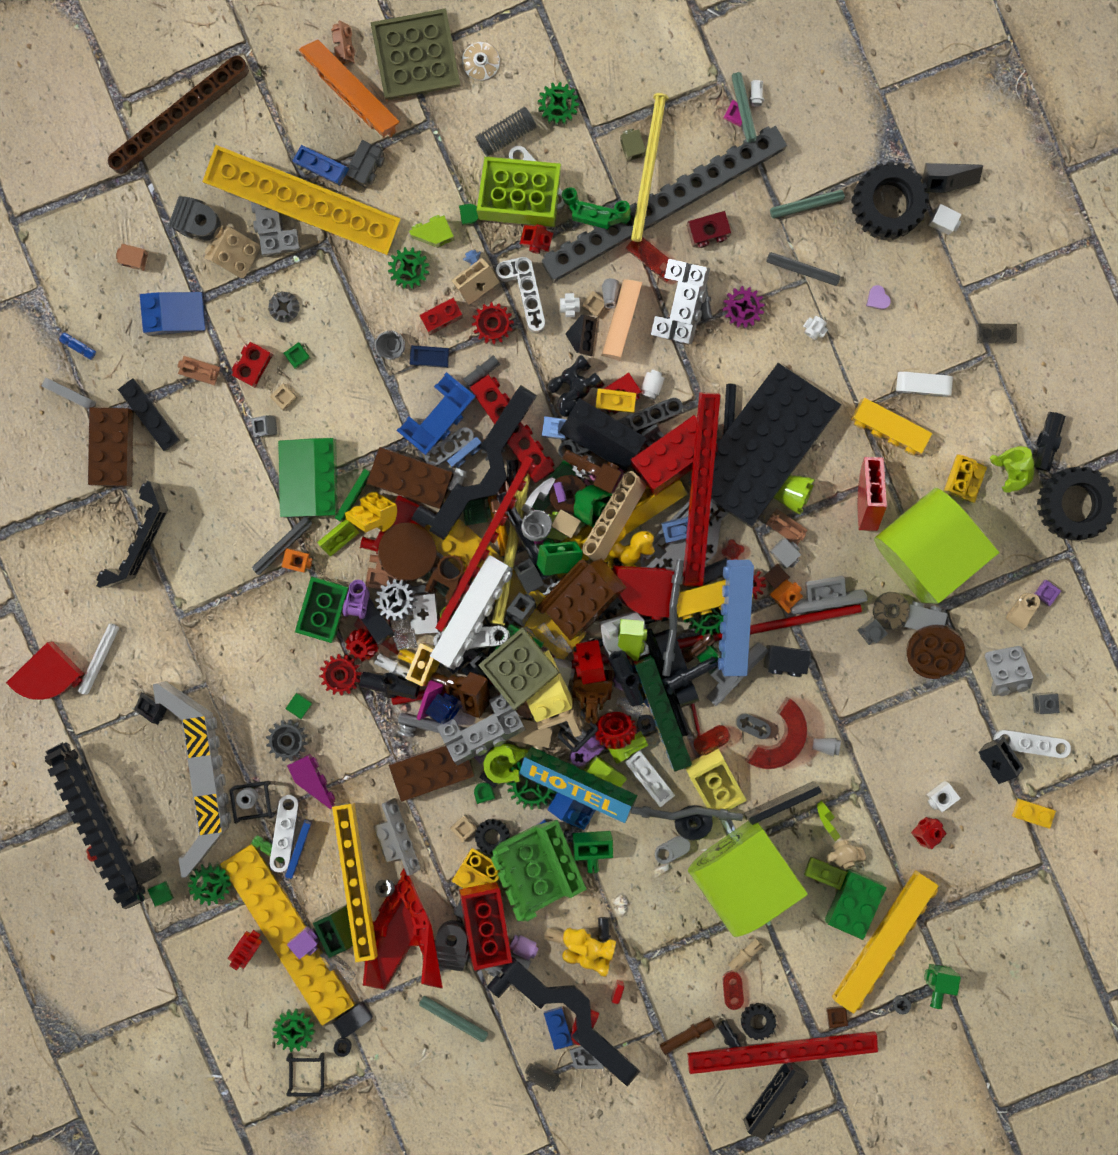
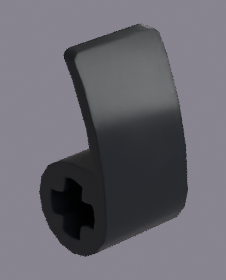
M362 1001L348 1013L345 1012L335 1018L332 1024L341 1038L344 1039L371 1020L373 1016Z

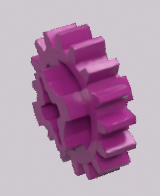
M741 286L739 291L734 288L732 290L733 295L727 294L729 300L723 301V304L727 305V307H724L722 311L728 313L724 318L731 319L730 325L735 322L736 328L743 324V328L746 329L748 323L753 327L755 325L754 320L760 321L758 315L764 314V311L760 310V308H763L765 304L759 302L763 297L756 296L757 290L752 293L751 287L744 290V287ZM743 295L739 301L733 300L735 297ZM750 298L753 299V301L755 302V305L752 304V302L750 301ZM743 303L746 304L745 307L747 308L744 312L741 311L742 307H740ZM731 309L735 310L737 317L733 315ZM746 315H754L752 318L744 320Z

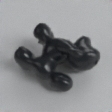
M583 355L578 356L575 363L565 369L561 376L553 378L548 383V390L551 393L558 392L563 383L570 385V391L563 393L557 402L558 411L564 417L569 416L577 400L586 397L591 388L600 389L605 385L596 373L587 379L579 375L580 371H586L591 368V365Z

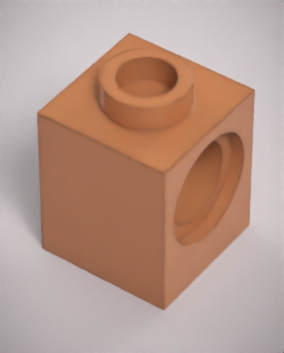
M121 244V248L117 250L116 259L117 263L121 266L144 271L149 253L142 248Z

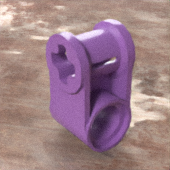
M354 580L349 585L347 597L343 605V616L345 617L352 615L359 616L360 619L365 618L370 592L362 580ZM363 589L361 593L356 594L358 590Z
M594 734L577 752H570V760L575 766H583L590 759L598 755L605 746L600 745V740L596 741ZM575 753H583V755L581 756L583 760L574 761V759L576 758Z

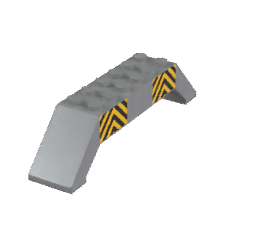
M167 681L153 684L155 704L161 703L182 720L199 833L198 838L188 852L179 858L181 878L194 871L228 829L231 823V814L227 812L226 807L228 795L224 793L223 787L226 785L225 775L221 774L223 760L222 756L218 754L220 740L215 733L217 728L216 717H213V713Z

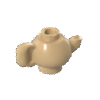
M847 840L836 842L833 845L834 852H830L826 856L827 863L834 862L835 865L844 868V870L854 868L856 862H863L867 858L862 847L849 845Z

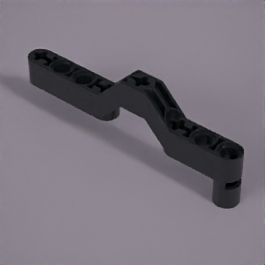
M520 385L482 443L480 449L487 453L490 468L480 484L464 487L457 483L437 515L420 505L411 520L424 528L427 524L430 525L429 531L445 540L470 501L498 494L507 480L501 452L537 397L535 393Z
M512 957V963L506 964L501 969L503 974L501 976L496 975L486 986L495 996L500 998L509 986L513 984L540 1009L545 1004L564 1003L576 1014L577 1030L572 1037L627 1087L641 1072L591 1027L590 1000L575 985L546 987L520 962Z

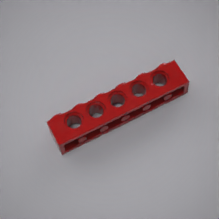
M487 375L471 386L470 390L495 425L499 418L497 415L498 410L506 408L510 398L506 393L502 394L498 389L500 384L497 379ZM495 392L497 399L494 402L488 401L486 399L488 393ZM520 422L518 425L519 431L511 436L507 444L521 464L526 455L530 457L538 455L541 458L540 464L535 466L530 475L536 484L554 471L553 466L555 464L549 456H544L542 453L544 448L538 440H533L531 437L533 432L527 424L524 426ZM526 439L530 442V447L525 450L521 449L519 442Z

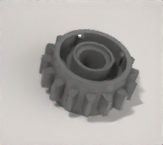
M283 719L281 720V725L276 722L274 724L275 729L270 728L268 730L271 735L266 736V739L269 740L266 746L271 747L269 753H275L276 759L282 757V761H286L287 758L293 761L294 755L299 758L301 756L300 751H306L303 746L309 744L308 741H305L308 734L303 732L305 727H299L300 722L293 724L292 719H290L286 723ZM284 735L291 737V745L284 744Z

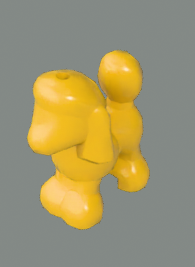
M623 527L604 562L608 561V566L611 568L614 558H618L624 564L623 566L636 567L634 564L640 559L641 554L652 555L655 552L652 546L654 541L653 534L648 531L637 532L632 536L630 545L624 546L620 543L626 536V528Z
M567 928L563 934V942L568 949L563 951V960L569 964L578 963L585 969H592L601 976L607 977L616 941L608 940L602 943L592 938L585 929Z

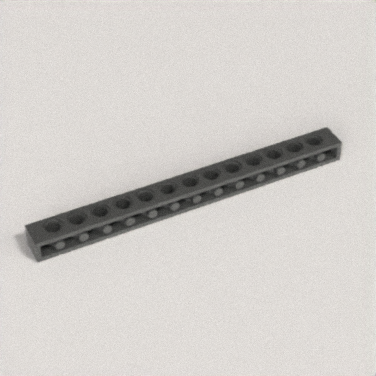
M776 125L772 128L767 126L762 129L755 142L748 143L745 139L741 146L737 147L734 145L726 151L727 154L721 157L720 155L713 157L708 165H699L693 169L694 173L688 176L686 174L680 176L673 185H670V183L660 188L661 192L655 195L653 193L649 194L647 209L652 214L645 217L643 231L784 151L787 144ZM758 143H766L767 149H760ZM746 151L751 155V158L744 159L741 153ZM731 161L734 164V168L729 169L724 163ZM713 170L717 173L718 177L711 178L708 172ZM698 180L701 183V187H693L691 181ZM680 189L684 192L685 196L677 197L674 191ZM665 199L668 205L661 207L658 204V200ZM637 203L630 205V217L633 220L635 219ZM625 223L609 226V228L614 227L618 230V234L615 236L610 235L608 229L594 226L593 231L589 233L585 231L579 234L577 240L572 243L567 241L562 244L560 250L556 252L552 250L543 256L542 264L554 283L631 239L633 226H627ZM594 237H599L602 240V243L600 245H594L592 244L591 239ZM576 247H583L585 253L582 255L576 254L574 251ZM566 256L569 261L567 264L562 265L558 262V258Z

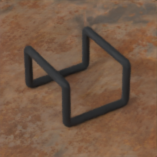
M585 706L584 709H581L580 715L584 719L586 717V715L584 714V712H586ZM590 720L592 727L587 731L586 736L581 740L582 742L576 741L567 732L565 733L563 728L560 729L558 738L572 752H577L598 731L596 723L592 724ZM562 734H564V735H565L574 745H576L577 747H576V748H573V747L562 737Z
M270 781L237 785L229 790L235 824L242 820L262 817L273 818L275 816V812L271 811L268 786L271 784ZM264 785L268 813L237 818L233 791Z
M290 1052L286 1058V1061L289 1062V1089L286 1095L288 1097L321 1096L324 1091V1053H320L319 1058H293V1054ZM321 1061V1088L319 1093H291L293 1089V1062Z

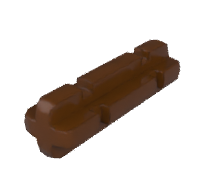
M708 633L703 637V640L700 639L689 648L690 650L683 652L684 661L687 663L691 662L694 656L697 657L708 648L707 646L710 647L714 644V637Z

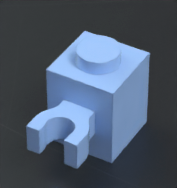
M544 416L542 437L565 440V436L559 433L566 419Z

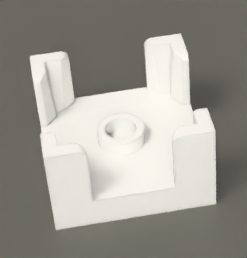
M632 611L600 622L604 652L608 659L613 652L622 650L618 647L620 619L644 621L637 612ZM645 642L644 652L640 653V656L649 654L648 645Z

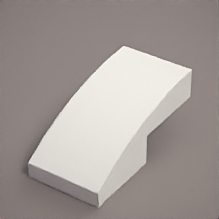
M550 478L539 485L529 496L521 510L528 513L536 498L543 501L555 479Z

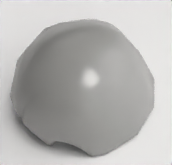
M388 330L378 335L375 340V350L379 357L393 360L400 357L404 352L405 341L398 332Z
M533 510L522 521L521 530L523 535L531 541L544 540L551 531V518L544 511Z

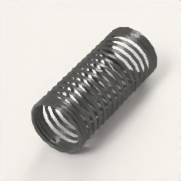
M523 106L514 114L512 113V115L503 119V121L500 120V123L497 122L491 128L488 127V130L485 129V132L482 131V133L477 134L475 138L486 157L494 154V151L497 152V149L500 151V148L503 149V146L506 147V144L509 145V143L515 141L514 138L517 140V136L520 138V135L523 136V133L526 134V131L529 133V130H535L536 123L528 109Z

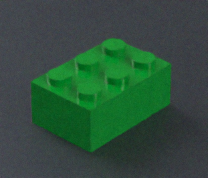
M312 576L295 633L334 643L342 619L343 605L349 587Z
M850 869L846 870V877L841 889L837 890L825 921L836 929L864 940L887 887L874 879Z

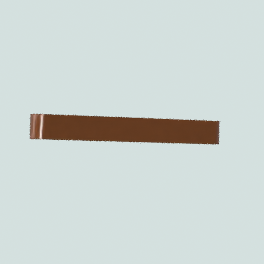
M238 55L227 60L111 153L107 160L109 167L118 174H124L245 78L249 72V67L245 60ZM237 64H243L240 70H234ZM222 76H228L225 82H219ZM207 88H213L210 94H204ZM192 100H198L196 106L191 107L189 105ZM177 112H183L181 118L175 119L174 116ZM166 123L168 125L166 130L160 131V126ZM151 135V142L145 143V138ZM136 147V154L130 155V150ZM121 159V166L115 167V162Z

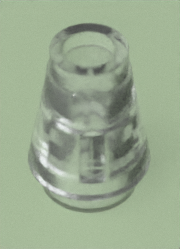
M619 696L615 707H618L633 719H639L645 705L641 704L640 706L632 707L626 697Z

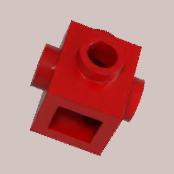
M524 225L519 244L529 248V252L540 254V251L549 252L553 233L547 231V227L543 225Z
M929 817L920 820L911 832L920 846L931 850L941 843L947 834L943 829V824L938 819Z

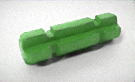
M258 835L255 836L251 844L256 848L259 847L262 852L271 856L272 844L268 841H263V838ZM277 857L275 860L279 863H283L285 859L283 857Z

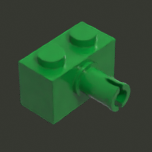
M547 539L543 545L539 546L537 566L543 575L550 576L568 573L582 560L583 551L576 541L555 543L553 539H550V541Z
M611 831L572 833L575 861L587 860L588 873L593 874V869L594 873L599 872V859L613 858Z
M929 964L928 969L925 970L924 980L933 990L930 1004L932 1008H943L944 994L958 995L961 976L951 967Z

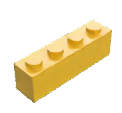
M866 398L860 400L850 419L854 421L856 427L871 430L872 435L888 439V443L895 447L900 445L905 448L906 453L912 456L923 453L932 435L926 429Z
M726 580L679 592L677 617H682V620L692 618L693 613L700 612L703 615L712 612L711 608L719 607L721 610V604H724L725 599L722 596V586L725 585Z

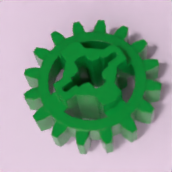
M552 82L550 89L545 86V93L540 92L539 96L542 99L538 100V105L542 106L538 108V111L544 112L542 118L548 117L549 124L553 120L556 126H558L559 121L566 125V119L572 121V114L577 115V110L574 108H579V103L575 102L579 97L578 95L573 96L575 93L574 88L568 90L569 84L562 87L561 82L558 83V86H555ZM548 98L551 103L546 108L545 103ZM569 100H571L570 109H568L566 105L569 102ZM555 101H557L558 103L562 102V106H555Z
M404 247V252L402 253L397 250V256L391 255L393 262H388V265L392 267V269L388 270V273L393 274L390 279L392 281L397 280V287L403 284L404 290H406L407 286L414 290L415 284L421 287L420 281L426 282L427 280L424 275H429V271L425 270L430 267L429 263H424L427 257H420L422 252L419 250L415 253L413 247L410 251ZM411 256L415 257V259L411 260L407 259L406 257ZM399 260H400V262H401L400 268L397 269V271H396L397 263H398ZM404 262L412 268L413 275L406 270ZM421 266V273L417 276V270ZM403 278H411V281H405Z
M208 863L206 868L201 864V870L195 868V875L189 876L190 880H192L188 882V887L191 888L189 893L190 895L194 894V901L200 899L201 905L204 901H207L208 906H210L211 901L218 904L219 898L225 899L224 893L229 894L227 887L231 886V883L227 880L230 877L225 874L226 870L224 868L219 870V864L212 867L211 863ZM207 882H210L212 886L209 887Z
M297 1008L294 1013L288 1009L286 1015L281 1013L280 1019L277 1018L275 1020L276 1026L272 1030L276 1033L273 1038L279 1039L277 1045L282 1043L283 1050L290 1047V1052L294 1048L299 1052L301 1046L306 1048L308 1042L312 1041L313 1037L311 1035H314L315 1030L311 1028L315 1023H309L311 1016L305 1017L304 1010L299 1014ZM291 1019L289 1023L283 1024L286 1020ZM292 1027L295 1028L296 1033H293ZM305 1036L301 1041L297 1042L299 1037Z

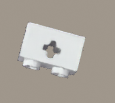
M436 594L413 596L417 601L413 602L416 609L411 608L410 610L413 611L414 619L410 620L411 630H415V634L439 632L435 628L438 623ZM423 608L425 609V612L429 613V615L425 617V620H423L422 616H419V613L422 612Z

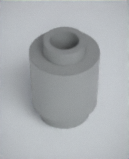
M247 787L237 794L236 802L239 807L249 809L257 803L259 796L255 789ZM244 796L249 798V802L245 800Z

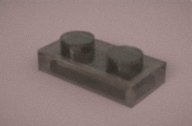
M977 324V344L1017 343V324Z

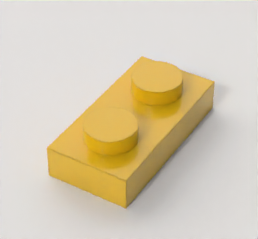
M598 389L596 408L634 413L636 393Z
M1018 798L1012 817L1050 829L1056 811Z

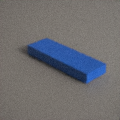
M303 145L300 146L292 161L294 164L339 186L349 170L348 167Z
M304 820L285 875L286 878L291 879L294 876L312 824L309 820Z

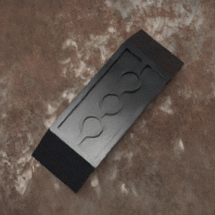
M147 481L140 487L139 499L153 506L147 509L144 516L146 520L143 525L139 526L136 532L138 537L135 543L132 542L127 551L129 555L126 560L122 561L119 567L120 571L116 569L100 571L96 579L98 581L97 587L109 588L136 578L168 512L160 484Z

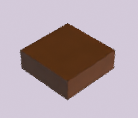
M778 563L763 576L774 589L790 578Z
M843 1006L826 1008L829 1028L848 1026L846 1008Z

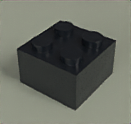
M774 645L766 646L768 652L765 654L764 668H767L768 672L782 675L784 671L787 672V675L802 677V674L808 673L810 651Z

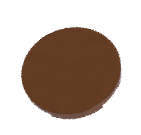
M400 523L388 529L382 536L378 547V558L381 566L390 576L400 580L412 581L423 577L432 568L436 559V545L430 533L420 525Z
M929 625L919 629L912 635L907 644L906 655L910 666L918 675L929 679H940V677L949 675L952 672L955 673L961 667L965 659V646L961 636L954 629L944 625Z

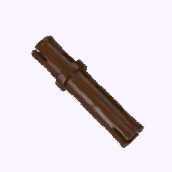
M710 1016L697 1024L693 1023L687 1030L659 1044L664 1055L666 1056L695 1038H701V1035L715 1028Z

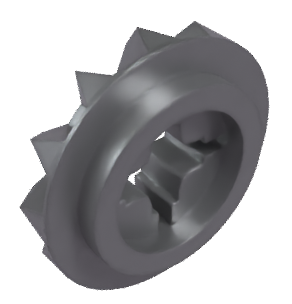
M281 291L274 294L271 300H269L268 310L276 321L290 322L299 312V302L290 292ZM278 301H281L284 304L288 303L286 307L289 313H287L284 310L278 311L281 307Z

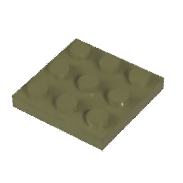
M523 627L479 664L480 668L513 710H517L560 673Z

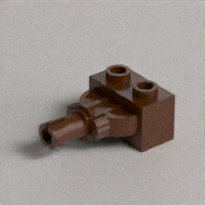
M566 450L562 460L577 467L579 472L583 469L595 475L596 478L593 485L609 493L612 492L621 474L618 471L619 466L608 461L607 465L603 463L599 467L587 461V455L582 457Z
M574 668L572 698H576L580 702L581 709H584V703H586L585 721L590 724V718L592 717V724H595L598 721V704L599 710H602L603 704L607 700H611L613 670H604L605 681L583 684L582 678L577 677L576 668Z
M437 672L431 677L432 681L443 684L447 694L454 695L461 701L464 713L480 719L490 703L487 678L471 672L467 677H457L454 675L446 677Z

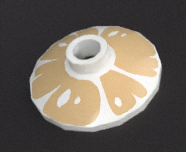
M477 42L471 44L462 55L463 69L474 80L484 81L490 79L499 69L500 58L498 52L488 43ZM482 56L484 61L478 62L477 58Z

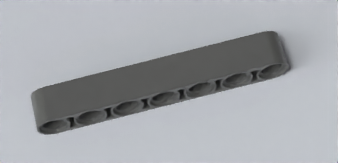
M670 398L617 421L638 432L648 426L677 416L681 412L683 405L680 399ZM675 402L678 405V411H670L668 408L669 403ZM652 410L660 411L661 417L653 419L650 414ZM633 418H642L643 425L635 426ZM571 439L561 443L558 449L561 458L564 456L561 451L564 446H570L573 453L577 455L590 451L582 448Z

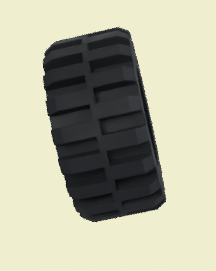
M887 162L886 165L883 163L878 164L875 168L867 171L856 185L851 203L854 204L852 213L857 216L855 219L856 223L863 225L861 229L864 232L867 230L871 232L870 236L874 238L880 236L881 240H887L888 238L892 240L898 239L900 236H905L912 231L925 217L924 213L928 210L929 206L926 204L929 200V193L925 192L928 187L926 183L922 184L920 181L923 178L920 173L918 175L913 173L915 169L911 166L907 169L904 167L905 164L900 162L897 165H894V162ZM892 185L902 191L906 198L907 206L901 216L889 218L882 215L876 209L873 202V194L879 186Z
M1071 467L1055 472L1051 475L1050 479L1043 483L1045 487L1040 488L1038 493L1041 495V499H1037V505H1040L1041 510L1037 511L1038 515L1044 518L1041 522L1044 526L1049 527L1048 531L1052 534H1057V537L1062 539L1085 540L1098 536V533L1104 532L1107 529V524L1112 523L1114 519L1111 515L1116 514L1117 508L1114 507L1117 497H1113L1114 487L1108 485L1110 480L1107 477H1102L1101 472L1098 470L1093 471L1090 467ZM1071 486L1083 487L1091 498V511L1087 518L1080 522L1070 520L1062 508L1063 495Z

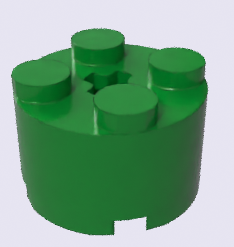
M589 485L583 490L577 491L575 494L574 517L594 527L610 500L612 493L595 485Z

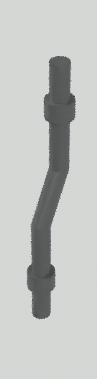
M683 560L676 561L675 573L672 575L671 580L673 586L669 604L670 629L666 652L663 654L664 666L662 675L670 676L672 661L675 659L677 604L680 585L683 584L684 576H682Z
M634 806L631 814L642 815L641 817L643 818L655 817L668 820H676L696 814L717 817L719 820L727 821V819L742 821L743 819L742 813L729 812L728 809L722 808L716 810L693 807L676 812L654 810L647 806H643V808Z

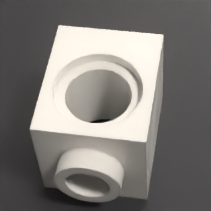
M946 781L926 794L930 799L928 800L929 805L934 810L938 809L941 812L961 799ZM941 793L946 795L943 802L938 801V796Z

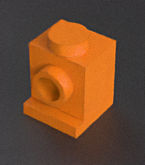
M286 548L281 567L306 573L307 569H311L313 559L310 558L308 553ZM298 557L302 559V563L300 565L296 563V559Z
M787 579L770 594L779 607L788 614L791 612L790 609L803 597L800 593L802 588L796 582L791 583Z

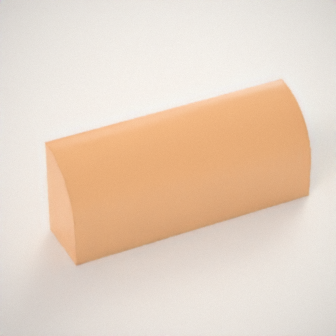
M623 280L601 356L620 361L642 282Z

